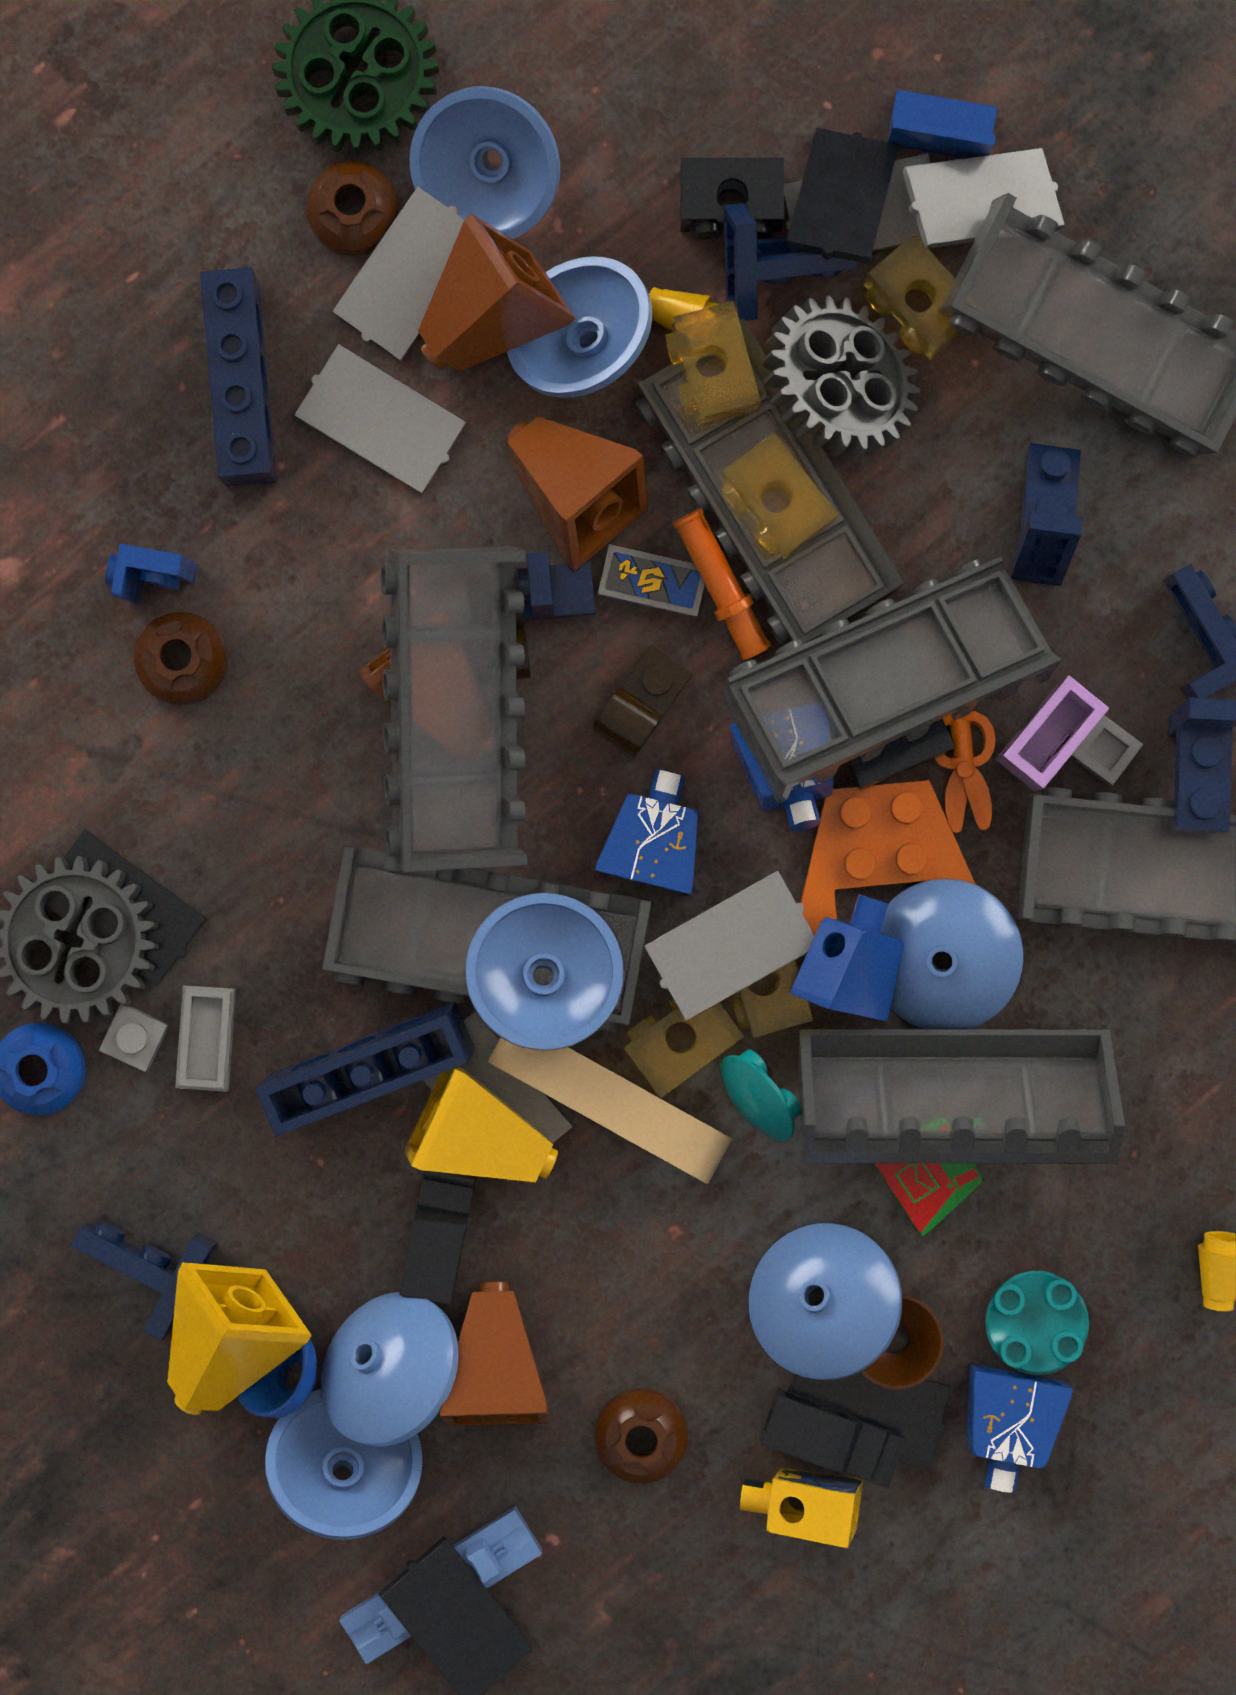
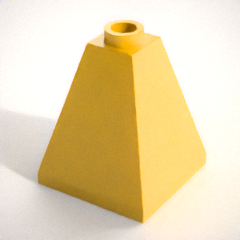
M462 1066L440 1073L404 1150L411 1166L419 1170L535 1183L539 1176L544 1179L549 1176L558 1155V1150L552 1148L553 1144L546 1136Z
M182 1262L177 1274L167 1383L176 1395L174 1398L175 1404L182 1411L192 1415H199L203 1410L219 1411L308 1343L312 1336L266 1269Z

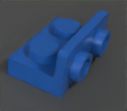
M119 543L118 555L111 554L109 557L105 582L106 585L112 586L111 596L126 602L139 604L143 582H148L149 585L179 590L180 581L195 583L198 563L180 554Z

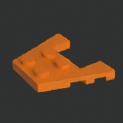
M930 781L872 785L861 791L858 787L833 789V795L823 800L820 813L821 822L817 826L800 903L804 905L802 914L815 935L824 918L837 919L835 890L922 882L945 878L958 879L975 884Z

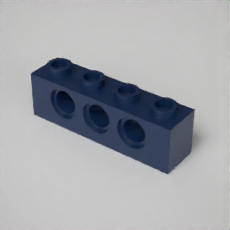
M252 267L200 272L218 478L226 487L277 482L259 280Z
M454 1002L268 1074L255 1090L275 1137L464 1065L468 1063L475 1047L458 1006Z

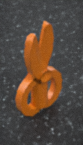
M976 711L956 721L953 720L951 715H948L942 719L946 726L950 725L951 739L955 745L953 758L943 755L934 759L940 767L954 770L949 778L945 792V816L952 832L955 834L961 832L968 798L977 826L980 830L985 831L989 828L992 820V802L989 788L977 768L987 763L994 752L996 742L994 727L986 716ZM971 724L980 728L984 739L983 750L977 757L973 755Z

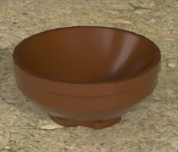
M356 161L341 162L323 171L312 184L307 200V216L314 235L330 250L350 256L364 255L374 251L400 211L397 193L389 179L374 166ZM348 187L359 189L366 198L363 209L355 215H345L338 211L335 206V200L339 192Z
M186 612L165 614L148 624L138 638L134 652L136 673L146 690L157 699L175 705L194 704L206 699L222 683L228 665L227 646L220 632L205 618ZM172 641H184L191 650L190 663L184 669L177 671L169 670L162 661L164 647Z
M902 1294V1313L899 1323L907 1328L909 1334L907 1345L898 1352L885 1351L872 1365L861 1371L863 1376L873 1384L894 1390L914 1387L929 1378L938 1367L944 1350L943 1329L937 1316L921 1300Z
M634 1388L615 1395L605 1404L595 1424L594 1439L597 1453L602 1463L611 1473L631 1483L645 1484L666 1477L678 1466L687 1448L688 1431L681 1409L671 1398L653 1389ZM646 1426L655 1432L657 1444L650 1454L636 1455L627 1448L626 1436L632 1428Z

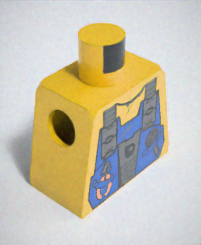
M780 1468L772 1483L744 1479L740 1510L768 1514L766 1531L770 1533L848 1548L857 1531L863 1479ZM788 1497L798 1498L803 1503L804 1509H796L791 1506Z

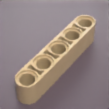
M500 1037L487 1061L706 1184L710 1182L733 1140L569 1047L547 1051L531 1050L514 1045Z

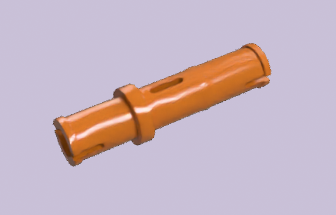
M702 508L679 518L672 524L677 529L717 607L714 611L717 620H724L741 653L742 660H746L767 650L772 644L767 639L751 608L754 601L750 593H743L724 552L721 550L703 515Z

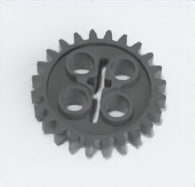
M826 296L819 304L813 298H809L801 307L795 305L771 329L773 335L763 345L770 353L761 361V365L772 372L763 380V385L777 388L778 393L769 402L771 405L785 406L787 411L781 418L783 423L796 420L799 424L796 431L798 439L808 432L814 435L813 449L818 450L828 442L830 443L833 457H837L846 448L852 459H856L864 451L869 456H873L882 447L885 449L889 447L911 425L908 418L918 410V407L911 400L920 393V389L908 383V381L918 374V371L915 368L904 366L903 361L911 354L910 350H897L894 346L900 334L894 332L886 335L882 331L885 325V318L881 317L872 323L868 320V306L864 305L857 313L852 312L850 299L845 298L836 307L831 296Z
M82 856L76 857L72 870H70L66 859L61 857L55 858L54 873H51L45 865H35L38 880L33 881L20 875L17 877L23 890L20 895L8 891L3 893L6 900L12 906L9 911L0 910V920L5 922L4 928L0 929V940H2L3 946L0 947V959H5L6 965L0 969V978L13 977L15 980L6 993L14 997L24 992L27 993L22 1004L24 1010L31 1011L42 1003L41 1018L51 1020L58 1008L61 1023L72 1024L76 1010H78L82 1021L85 1023L93 1022L95 1007L104 1016H112L113 1007L111 1000L115 999L121 1004L129 1005L131 1000L125 989L128 986L139 989L145 988V984L137 976L139 969L154 970L155 968L151 962L143 958L145 952L159 949L158 944L146 940V933L159 927L158 923L143 921L142 918L153 907L152 904L147 901L134 902V899L142 889L139 885L131 884L122 888L126 877L125 872L117 869L106 878L108 863L98 860L90 872L87 858ZM63 893L69 899V912L62 920L54 921L50 916L48 903L52 897ZM87 897H91L93 900L92 905L87 909L80 922L83 913V903ZM111 910L117 916L118 926L113 935L103 939L97 932L96 921L103 912ZM68 932L77 933L79 937L84 939L81 948L72 947L71 944L65 942ZM46 942L51 948V961L44 969L38 970L32 964V951L38 944ZM94 959L99 965L100 976L95 984L85 987L80 981L79 969L84 962ZM65 965V979L61 984H58L56 982L57 974Z

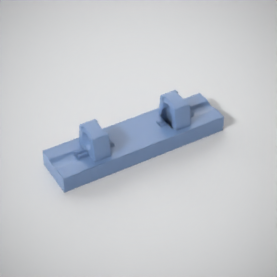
M516 1506L452 1545L486 1589L540 1556L543 1551ZM379 1592L342 1614L339 1619L366 1664L411 1637L380 1598Z

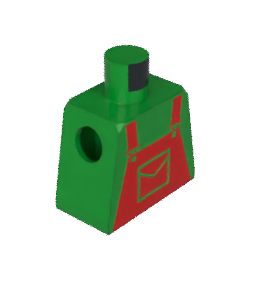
M940 1116L920 1124L921 1132H951V1128L946 1120ZM980 1118L973 1121L974 1132L990 1133ZM872 1163L916 1231L922 1237L940 1223L984 1180L974 1163Z

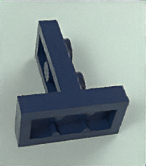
M745 204L724 205L726 303L738 322L743 318L745 321L758 319L757 281L779 284L789 281L794 276L813 274L818 277H832L838 275L841 270L857 269V262L835 257L825 260L821 254L786 247L788 236L757 240L756 221Z
M1030 443L1026 456L1020 539L1012 560L1011 579L1057 586L1062 585L1082 534L1083 517L1076 516L1081 450Z
M548 552L526 553L528 567L517 569L519 591L524 596V621L596 615L591 562H586L573 572L566 564L550 565Z
M1189 564L1163 581L1215 668L1180 688L1186 700L1190 697L1207 698L1236 681V624L1230 616L1224 615L1222 617L1212 600L1216 597V592L1207 575L1201 570L1196 572L1192 564Z
M1190 697L1169 716L1168 737H1176L1173 832L1227 834L1230 832L1232 729L1236 726V700Z
M98 1220L96 1225L89 1222L81 1226L70 1246L162 1294L143 1332L162 1341L170 1334L173 1327L178 1269L182 1262L206 1264L217 1242L200 1233L191 1239L177 1267L169 1264L172 1259L169 1254L148 1244H144L142 1249L124 1240L126 1233L111 1223Z

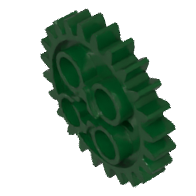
M311 0L314 11L310 14L296 7L294 11L299 21V26L282 25L283 33L290 43H275L274 45L276 54L286 61L272 64V70L276 77L285 79L275 85V90L278 97H290L283 104L286 115L291 116L300 113L296 120L298 130L303 132L314 125V142L319 145L328 135H331L332 145L336 152L341 150L345 140H351L356 154L361 153L363 140L369 139L376 151H381V136L388 134L396 143L401 142L397 128L401 124L415 131L417 125L412 112L417 111L425 114L429 110L428 103L421 95H436L437 93L436 83L425 77L439 74L438 62L426 59L436 53L434 41H421L428 34L427 24L419 22L411 25L416 16L414 7L410 5L397 12L398 0H385L384 3L380 2V0H330V2L325 4L322 0ZM344 26H351L359 31L358 36L349 43L342 44L333 39L337 30ZM374 30H378L380 35L372 41L368 48V38ZM394 50L404 56L401 63L394 68H385L377 63L379 57L387 51ZM361 60H363L366 71L363 73L356 70L349 79L346 67L349 65L356 68ZM319 70L332 72L334 74L333 80L325 87L316 88L308 83L312 74ZM343 90H345L342 103L338 108H333L331 106L332 102L336 101ZM370 94L379 99L377 106L369 112L362 113L352 108L354 101L362 95Z

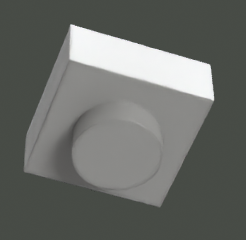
M1104 715L1072 753L1070 758L1106 785L1112 786L1143 744Z
M120 1004L99 1051L147 1072L155 1059L170 1024L129 1005Z

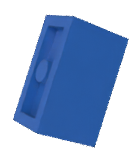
M897 90L887 142L899 144L898 147L959 158L990 155L995 144L996 135H993L997 107Z

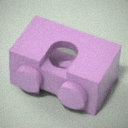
M1070 675L1056 684L1038 706V711L1022 730L1015 734L995 759L1034 792L1045 788L1109 709L1108 706ZM1070 735L1071 737L1067 740V742L1063 745V747L1054 755V753L1056 752V750H1057V749L1060 747V745L1065 741V739Z

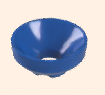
M46 1022L28 1023L8 1033L0 1042V1097L11 1108L34 1116L49 1115L61 1111L79 1095L87 1072L86 1058L76 1038L66 1029ZM31 1054L40 1056L48 1068L46 1079L37 1086H31L23 1082L18 1070L22 1059Z
M309 1339L306 1345H303L302 1348L237 1396L240 1404L246 1411L255 1416L276 1419L293 1413L304 1403L313 1390L317 1379V1358L311 1339ZM298 1362L301 1367L299 1382L293 1389L288 1390L285 1382L287 1371L294 1363Z

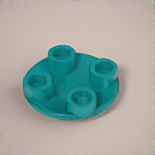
M747 1049L739 1056L728 1055L723 1058L720 1063L721 1079L731 1102L741 1116L759 1132L775 1141L786 1142L792 1138L795 1128L794 1119L802 1112L797 1098L789 1090L777 1087L767 1075V1067L763 1059L753 1050Z
M1027 1271L1012 1276L997 1288L987 1307L985 1326L991 1347L1004 1363L1022 1373L1045 1375L1065 1368L1080 1357L1088 1336L1089 1317L1083 1298L1070 1282L1050 1272Z

